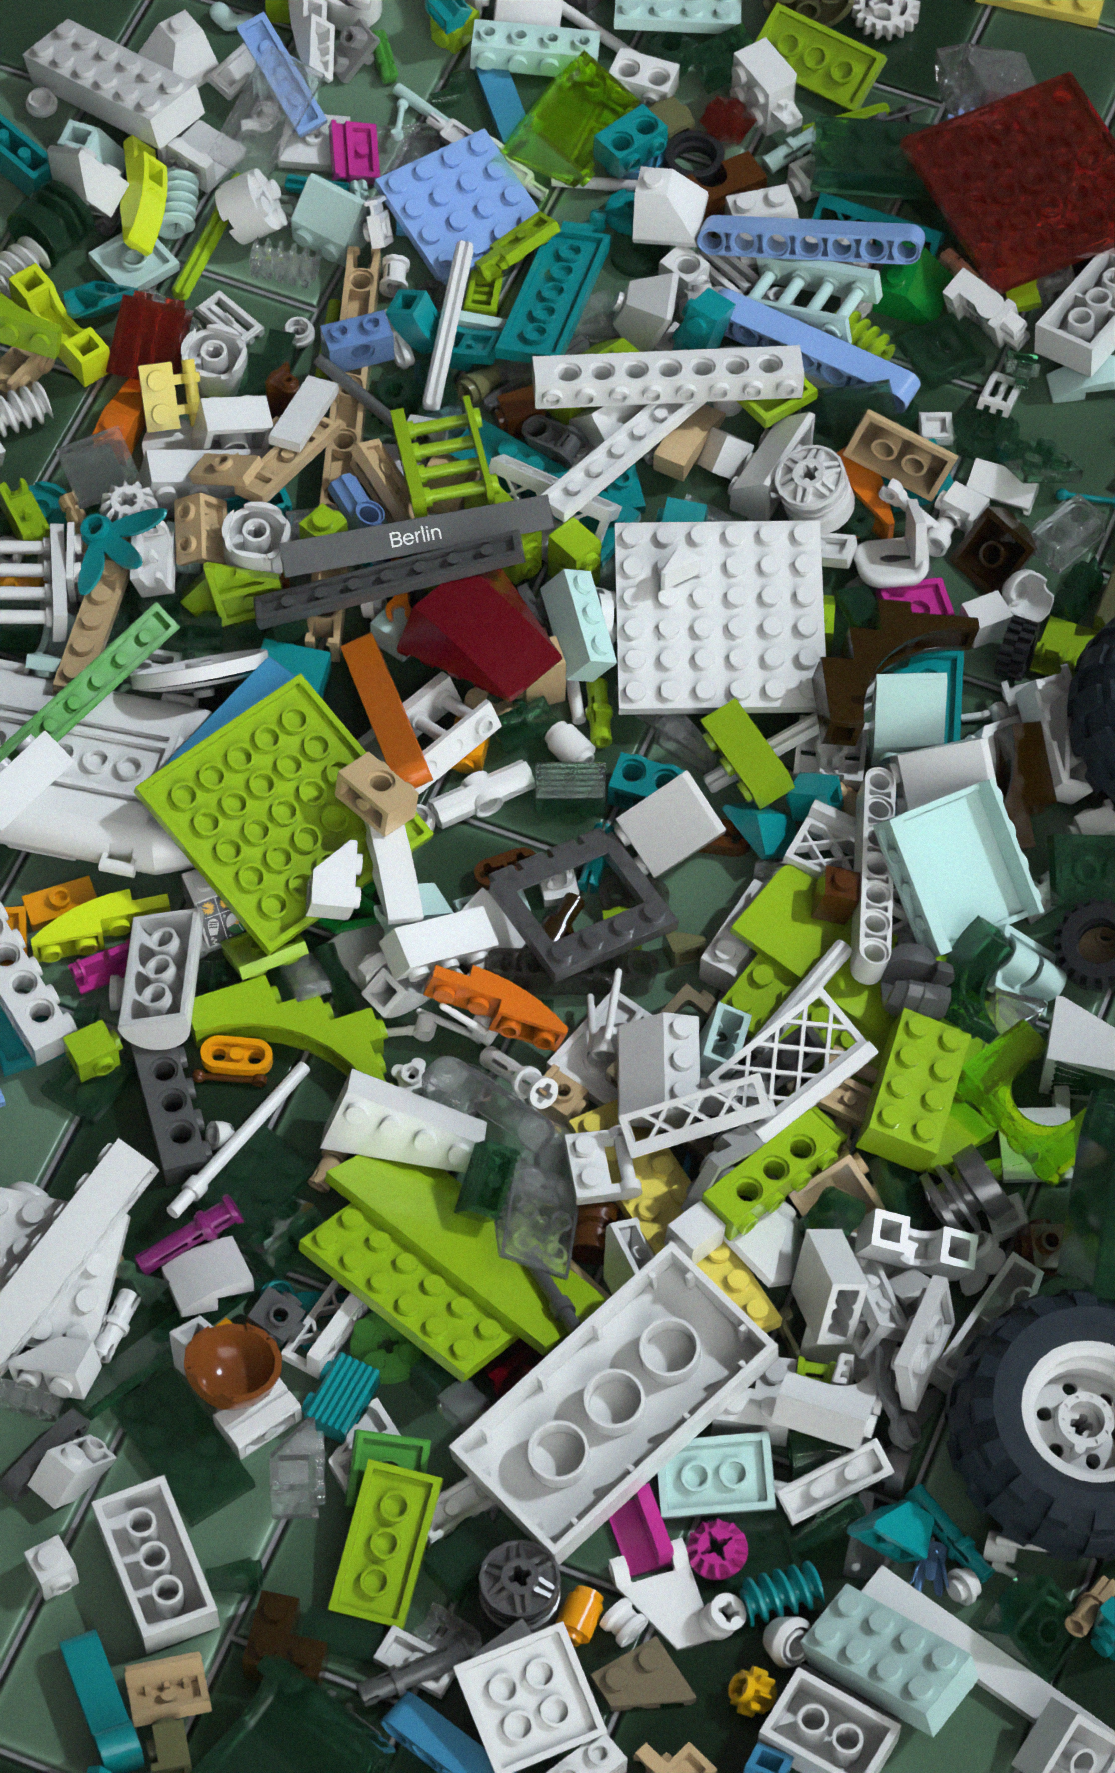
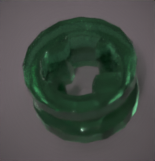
M79 1000L73 1017L77 1030L98 1021L100 1014L99 1003L94 1002L92 1005H88L87 1000Z

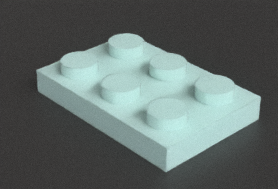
M770 1432L694 1438L658 1472L662 1519L777 1510Z

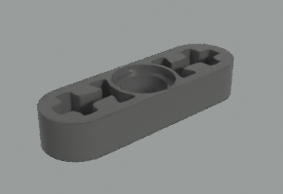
M76 1409L66 1412L7 1472L0 1483V1490L15 1502L24 1498L32 1490L28 1483L47 1450L83 1437L89 1428L90 1421Z

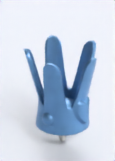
M931 1537L927 1559L915 1561L916 1566L909 1584H912L915 1580L914 1588L921 1592L925 1578L933 1580L935 1594L941 1597L943 1594V1578L945 1585L949 1588L945 1568L947 1547L942 1543L935 1542L934 1537Z

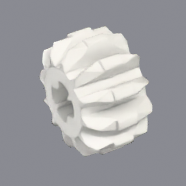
M124 480L121 487L111 484L110 493H102V504L99 511L100 515L106 516L114 522L125 516L147 509L158 508L150 487L142 488L139 481L130 486Z

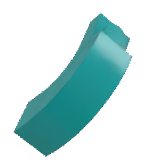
M399 289L385 313L397 333L416 351L431 359L441 313L434 306L427 291ZM458 325L449 367L469 372L474 363L492 365L496 359L495 346L502 332L468 329Z

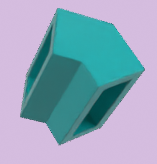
M425 0V10L446 35L463 27L473 11L464 0Z

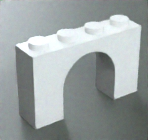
M867 1324V1328H866V1337L868 1336V1334H869V1332H870V1329H869V1327H868V1324ZM807 1325L800 1349L801 1355L805 1359L829 1364L830 1361L837 1363L841 1353L854 1355V1380L857 1383L846 1386L831 1385L787 1371L777 1395L771 1423L859 1451L863 1438L872 1437L877 1418L880 1416L883 1408L875 1378V1351L869 1360L859 1359L853 1344L816 1345ZM882 1338L878 1345L883 1348L890 1383L892 1372L890 1371L892 1370L891 1359L899 1341Z

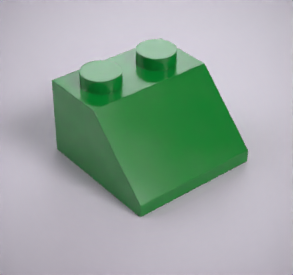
M902 241V244L908 248L916 247L915 244ZM925 247L922 249L920 258L913 264H884L880 274L883 297L878 304H873L872 312L934 330L945 304L942 292L954 279V276Z

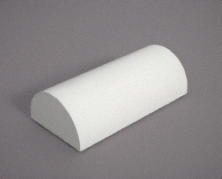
M201 907L133 917L118 1030L127 1041L136 1046L151 1050L171 1049L181 1045L190 1035L204 927V913Z

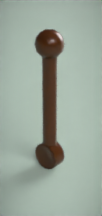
M195 1069L191 1075L193 1081L201 1083L204 1080L250 1083L256 1087H265L267 1085V1077L262 1074L241 1076L205 1073L202 1069Z

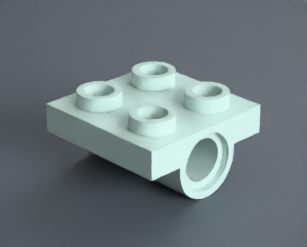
M1007 923L996 927L985 986L986 990L1034 1020L1046 1017L1048 1001L1055 999L1062 992L1067 976L1063 969L1055 965L1056 954Z

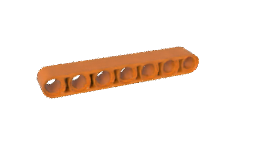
M372 632L340 646L389 768L405 782H409L415 789L433 781L416 735Z

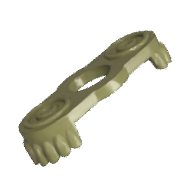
M785 1306L778 1311L783 1320L781 1327L776 1328L786 1347L789 1358L797 1359L798 1361V1356L802 1355L789 1329L792 1326L790 1319L793 1318V1313L790 1306ZM806 1373V1376L822 1379L820 1374Z

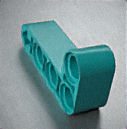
M96 1629L58 1642L102 1767L112 1773H130L145 1767L136 1731L132 1721L128 1718Z

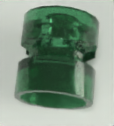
M799 1431L788 1432V1458L792 1481L846 1454L845 1446Z

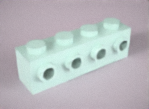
M475 19L470 69H475V67L483 70H490L492 68L509 70L510 73L594 81L597 73L600 31Z

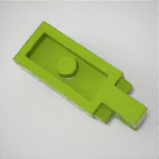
M538 211L489 245V253L474 262L481 278L488 282L500 276L502 270L508 269L512 264L522 261L532 250L549 242L551 237L561 231L557 221Z

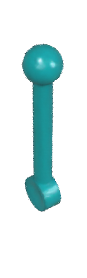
M1059 488L1055 493L1056 498L1060 501L1074 499L1111 504L1115 509V496L1108 498L1068 492L1065 488Z

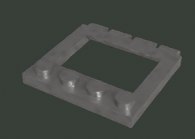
M600 827L578 836V844L574 839L547 849L548 858L544 852H540L517 862L518 871L513 865H509L489 874V893L554 983L678 929L679 920L613 832L606 834ZM603 856L639 905L552 942L517 892Z

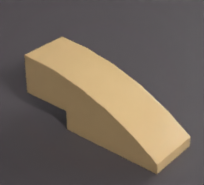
M705 404L662 440L654 453L653 470L683 482L693 464L698 465V460L712 427L719 429L726 417V413Z

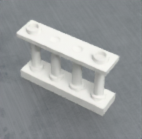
M50 524V536L43 537V541L0 540V554H43V558H49V560H44V564L0 563V577H44V581H50V583H45V587L0 586V600L45 601V604H51V607H46L45 610H0V624H45L46 627H52L53 642H67L68 614L64 524Z
M442 671L402 703L416 738L420 734L425 733L436 740L422 751L433 781L415 790L419 794L422 793L502 727L489 700L485 699L474 709L469 708L461 703L460 696L450 676ZM450 711L461 718V720L446 731L435 724V722ZM372 728L357 741L366 752L369 751L377 759L386 763Z

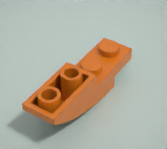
M435 965L425 984L424 996L433 998L439 1003L451 1004L466 1009L475 1015L490 1017L491 1021L488 1030L500 1033L506 1038H515L533 1044L539 1049L556 1052L567 1035L568 1027L541 1001L511 981L475 965H472L467 975Z

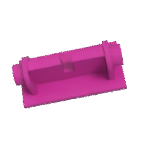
M130 939L125 940V943L82 960L76 959V962L68 965L81 995L110 984L111 975H119L121 978H125Z

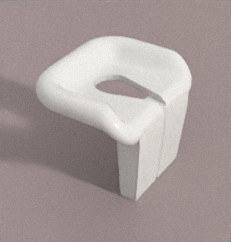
M917 499L907 500L904 537L870 540L857 546L853 559L859 576L865 584L876 588L915 586L928 574L929 550L926 521ZM886 555L911 557L910 559L892 563L884 562L880 559Z

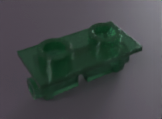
M1095 556L1091 558L1089 563L1080 561L1073 565L1072 570L1063 583L1064 588L1071 590L1059 589L1054 597V603L1050 611L1051 616L1060 619L1061 617H1067L1069 622L1077 624L1081 617L1086 614L1088 605L1096 592L1101 589L1104 581L1103 573Z

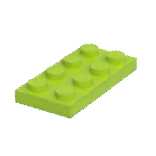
M778 2L755 41L757 42L765 37L797 73L796 85L850 112L861 108L887 61L885 55Z
M368 1459L330 1599L329 1611L390 1627L395 1625L404 1630L442 1488L443 1478Z

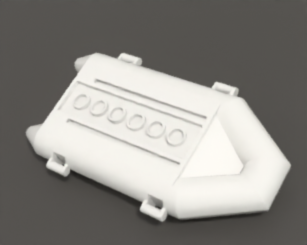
M0 659V747L57 695L53 693L52 684L54 679L31 675L32 669L25 668L26 664ZM112 691L57 742L74 762L0 832V844H5L8 848L71 861L79 859L98 863L99 871L132 878L135 877L136 871L160 875L195 868L134 794V789L138 784L162 769L172 755L213 713L209 710L198 708L199 698L163 693L161 700H155Z

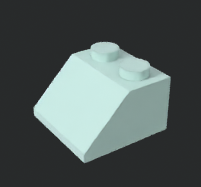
M311 173L291 218L292 239L300 246L310 248L321 254L326 260L336 262L346 268L348 246L360 247L361 250L367 243L363 232V223L367 222L366 207L364 206L365 200Z

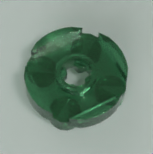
M978 402L973 403V407L967 408L965 411L964 408L960 410L953 424L956 452L960 456L968 457L974 461L976 458L996 464L1004 463L1008 455L1015 450L1018 444L1020 425L1017 418L1015 422L1011 415L1008 418L1003 417V410L997 409L995 414L989 412L991 406L986 404L983 410L976 408ZM984 428H989L990 433L993 435L985 436L979 432L983 431Z

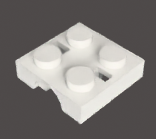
M800 715L799 721H801L802 719H804V718H806V717H808V716ZM865 722L856 746L821 744L820 733L796 746L792 781H795L800 772L838 775L844 785H848L853 790H859L863 782L869 723ZM801 750L816 753V756L801 755ZM852 756L860 757L859 761H851L844 759L845 757Z

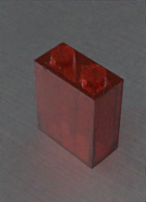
M134 290L133 296L123 294L106 372L139 380L137 366L171 362L173 375L180 374L182 366L181 345L184 338L189 334L194 311L185 309V302L166 297L164 304L153 301L154 294Z

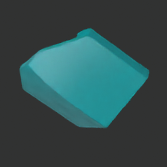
M94 280L63 291L67 315L73 319L94 318L120 310L139 295L138 288L100 280Z
M755 802L725 804L722 808L761 860L784 858L796 836V824L791 815L769 806L760 810Z

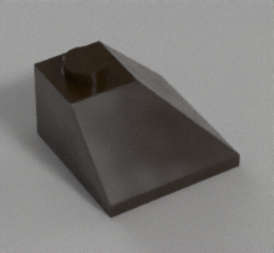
M987 507L949 560L986 594L998 590L1002 596L1004 583L1013 573L1024 569L1038 548L1029 528L1010 511L1003 507Z

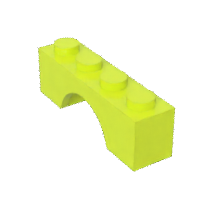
M36 263L8 278L11 300L15 304L40 318L63 326L61 348L58 357L84 387L112 372L109 347L91 326L84 330L67 315V311L58 296L54 283Z

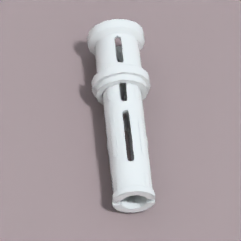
M488 1046L481 1052V1065L510 1083L513 1092L519 1097L528 1098L529 1103L535 1108H547L556 1100L558 1095L557 1083L550 1077L542 1076L537 1068L522 1066L494 1046ZM540 1088L546 1091L547 1095L539 1092Z

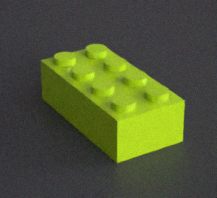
M904 1008L890 1029L855 1147L924 1174L938 1154L972 1034Z

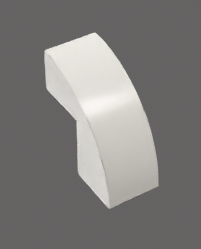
M383 967L363 990L361 995L383 1018L401 1016L431 999L424 996L423 992L432 971L427 977L414 982H410L409 978L394 981L390 968Z

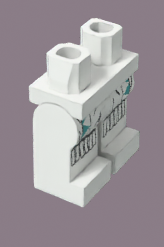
M964 267L943 290L942 293L949 315L957 321H960L966 315L981 326L983 333L991 338L992 343L1001 349L1007 343L1018 352L1029 340L1030 334L1025 330L1027 322L1019 316L1016 303L1009 298L1004 302L1003 297Z

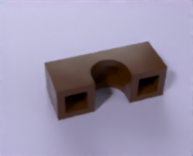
M749 150L721 161L719 180L721 185L704 186L697 181L693 173L685 176L708 191L709 196L703 222L709 216L724 215L726 196L767 188L768 178Z

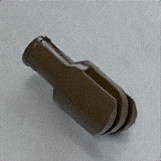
M570 892L566 893L555 914L546 916L542 920L540 925L552 942L575 933L572 926L581 910L585 907V901L580 896ZM531 951L532 958L536 966L542 970H545L536 958V956Z

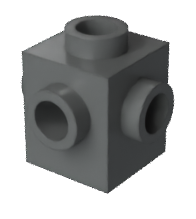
M268 1286L246 1317L244 1323H249L263 1329L281 1348L286 1340L294 1343L306 1326L300 1321L306 1311L300 1308L302 1303L292 1294L286 1291L280 1294ZM273 1316L280 1317L282 1322H277Z

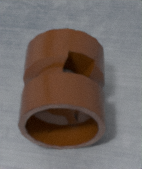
M611 1201L576 1205L574 1202L571 1218L573 1228L569 1230L566 1254L571 1259L583 1264L604 1265L606 1226L609 1223L620 1220V1208Z

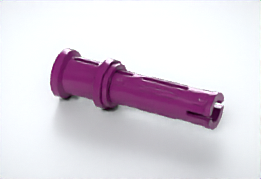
M228 1193L223 1195L221 1202L204 1212L202 1210L197 1211L196 1215L193 1216V1221L166 1236L148 1249L136 1254L135 1259L144 1274L148 1276L157 1268L205 1239L207 1241L217 1239V1234L232 1224L243 1223L244 1218Z

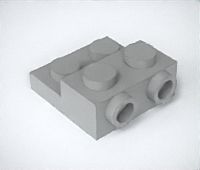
M745 1124L732 1131L727 1129L721 1132L713 1142L715 1149L702 1161L699 1167V1172L701 1173L698 1178L688 1186L686 1190L688 1196L681 1209L685 1212L702 1200V1195L705 1191L765 1145V1143Z

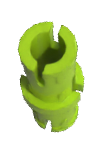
M597 678L594 682H586L588 706L585 709V715L590 723V742L596 748H605L612 744L610 719L613 717V709L608 702V682L603 678Z

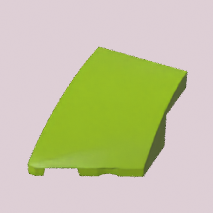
M954 1096L938 1154L926 1171L940 1178L935 1169V1166L940 1164L950 1175L954 1174L956 1167L952 1155L971 1143L978 1147L991 1141L998 1129L967 1103L960 1101Z

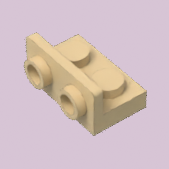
M11 347L0 359V395L7 400V392L13 390L19 397V389L22 386H26L31 392L32 384L43 374L50 372L54 366L55 359Z
M200 492L176 499L174 501L176 564L185 566L196 562L200 564L212 562L226 565L222 525L227 516V501Z

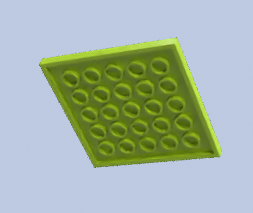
M301 673L138 784L134 789V794L267 956L320 919L319 917L306 916L307 882L313 869L348 841L357 840V853L363 855L362 871L360 875H356L355 887H361L362 889L374 880L372 876L373 862L366 843L367 829L364 820L335 796L338 771L367 752ZM417 812L414 818L404 824L411 853L431 840L434 835L433 831Z

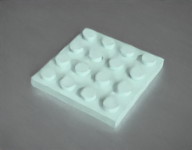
M615 0L614 29L740 35L741 0Z

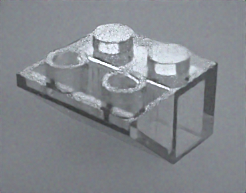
M315 1417L305 1419L269 1454L270 1498L273 1520L319 1518V1505L326 1504L324 1431H316Z

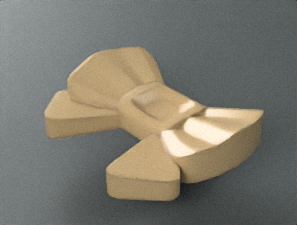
M475 687L467 692L464 704L474 709L487 699L488 692ZM506 700L496 704L491 702L500 723L506 721L513 711L512 702Z

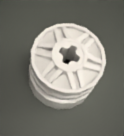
M807 445L791 451L781 460L776 470L775 485L789 521L820 520L821 535H826L838 530L849 520L854 511L855 496L841 457L832 449L821 445Z

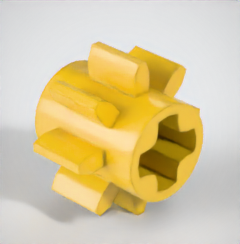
M752 1666L750 1672L741 1669L740 1672L733 1676L729 1684L730 1704L738 1707V1713L753 1718L755 1712L764 1715L766 1711L772 1708L777 1698V1689L774 1685L775 1680L768 1677V1671L756 1666Z

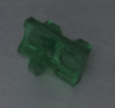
M181 611L167 613L180 628L161 645V650L187 651L188 659L195 658L196 651L223 650L222 617H218L216 611H203L199 614V617L185 618V614Z
M544 696L528 703L520 700L514 703V709L498 716L502 727L493 734L506 753H511L519 749V746L534 738L538 740L544 738L549 729L560 721L551 711Z

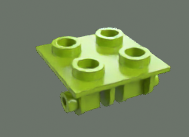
M1050 616L1041 641H1038L1036 645L1035 656L1029 671L1048 677L1061 673L1060 665L1068 664L1073 679L1078 673L1075 670L1077 659L1086 644L1099 631Z

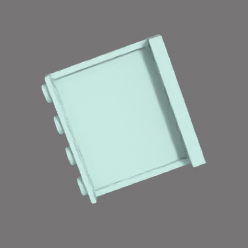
M994 778L975 783L872 825L916 942L928 947L935 957L951 952L955 947L996 930L997 926L1006 923L1012 924L1028 916L1044 912L1041 904V894L1033 883L1028 870V860L1020 849L1016 838L1015 826L1008 817L1003 804V794L999 787L996 786Z

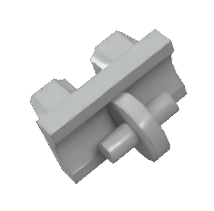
M359 18L353 26H346L340 33L341 42L334 49L333 72L343 83H349L363 64H372L375 60L373 51L381 42L369 29L367 22Z

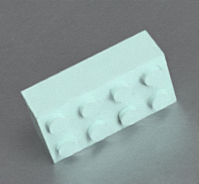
M847 1583L800 1641L808 1664L933 1738L979 1679L972 1654Z

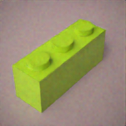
M736 698L700 720L706 731L702 735L705 744L712 753L717 750L722 756L719 762L729 777L736 775L740 781L736 786L746 802L753 799L761 810L795 788L788 770Z

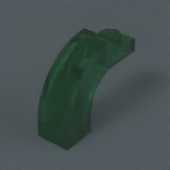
M979 915L958 937L945 961L953 965L955 976L954 981L946 986L951 988V1001L943 1018L958 1026L962 1031L972 1034L971 1039L978 1037L991 1044L999 1033L987 1013L985 993L991 977L1000 965L1014 952V949L1002 929Z

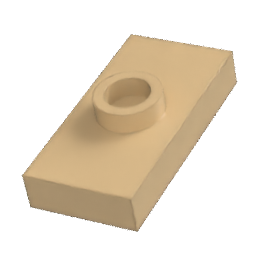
M205 453L189 473V477L193 484L247 487L262 468L263 463L257 455Z

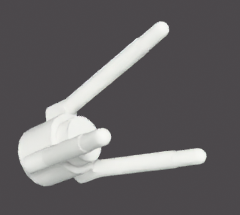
M459 968L454 970L456 972L464 974ZM441 1003L439 1008L467 1025V1028L422 1008L416 1010L418 1015L429 1014L434 1016V1023L462 1034L479 1045L483 1043L487 1047L490 1046L499 1034L488 1030L491 1021L490 1017L475 1015L472 1020L445 1003Z
M619 968L615 970L606 1025L601 1026L599 1031L596 1029L594 996L591 993L587 995L589 1031L587 1050L591 1051L593 1058L602 1062L612 1063L617 1059V1027H614V1020L622 970ZM641 1008L636 1011L631 1022L641 1019L643 1015Z
M990 1530L983 1558L992 1562L991 1567L996 1572L1003 1573L1044 1597L1062 1604L1064 1600L1061 1596L1006 1565L1007 1562L1015 1563L1018 1548L1041 1552L1050 1551L1032 1544H1027L1023 1547L1001 1532Z

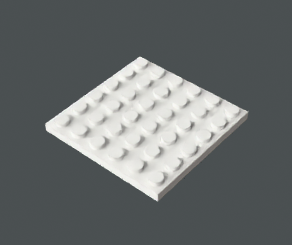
M820 520L615 523L619 715L711 714L734 698L738 700L746 713L816 712L812 677L820 657H826ZM681 546L700 557V572L697 575L666 590L660 588L661 569L676 547Z

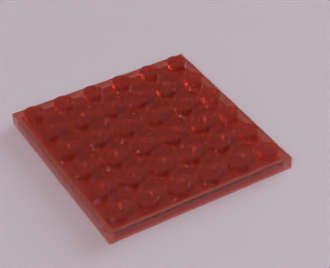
M1071 71L901 139L900 146L979 273L986 284L999 294L1115 247V139Z

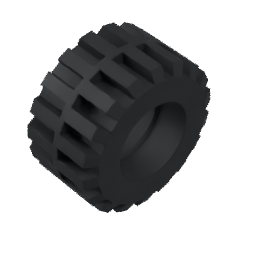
M1097 897L1089 898V903L1083 904L1082 901L1076 903L1074 910L1071 912L1067 910L1064 913L1062 923L1058 922L1056 927L1057 935L1054 936L1055 953L1060 968L1064 970L1068 979L1073 984L1077 983L1082 989L1087 991L1089 988L1095 989L1096 993H1104L1103 989H1111L1112 992L1115 991V958L1102 964L1091 963L1081 956L1079 942L1087 931L1096 927H1107L1115 931V903H1113L1112 899L1105 897L1104 901H1097Z

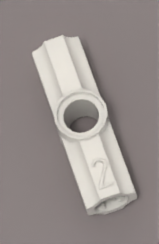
M521 759L489 774L486 771L472 773L462 781L460 787L428 800L429 809L435 816L437 826L444 829L475 814L480 818L494 814L502 807L505 801L534 789L535 780L529 765Z

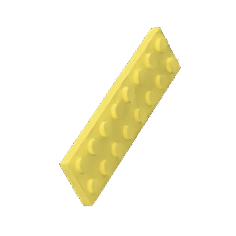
M618 1099L569 1120L568 1130L571 1134L609 1130L611 1127L618 1125ZM631 1126L636 1142L649 1138L653 1130ZM615 1146L604 1147L611 1183H620L622 1180ZM669 1147L633 1158L635 1176L641 1182L642 1194L634 1199L615 1201L627 1219L638 1217L640 1230L655 1256L665 1247L667 1225L684 1213L681 1207L688 1196L686 1190L692 1183ZM724 1241L722 1245L696 1264L765 1333L781 1327L782 1317L748 1266Z

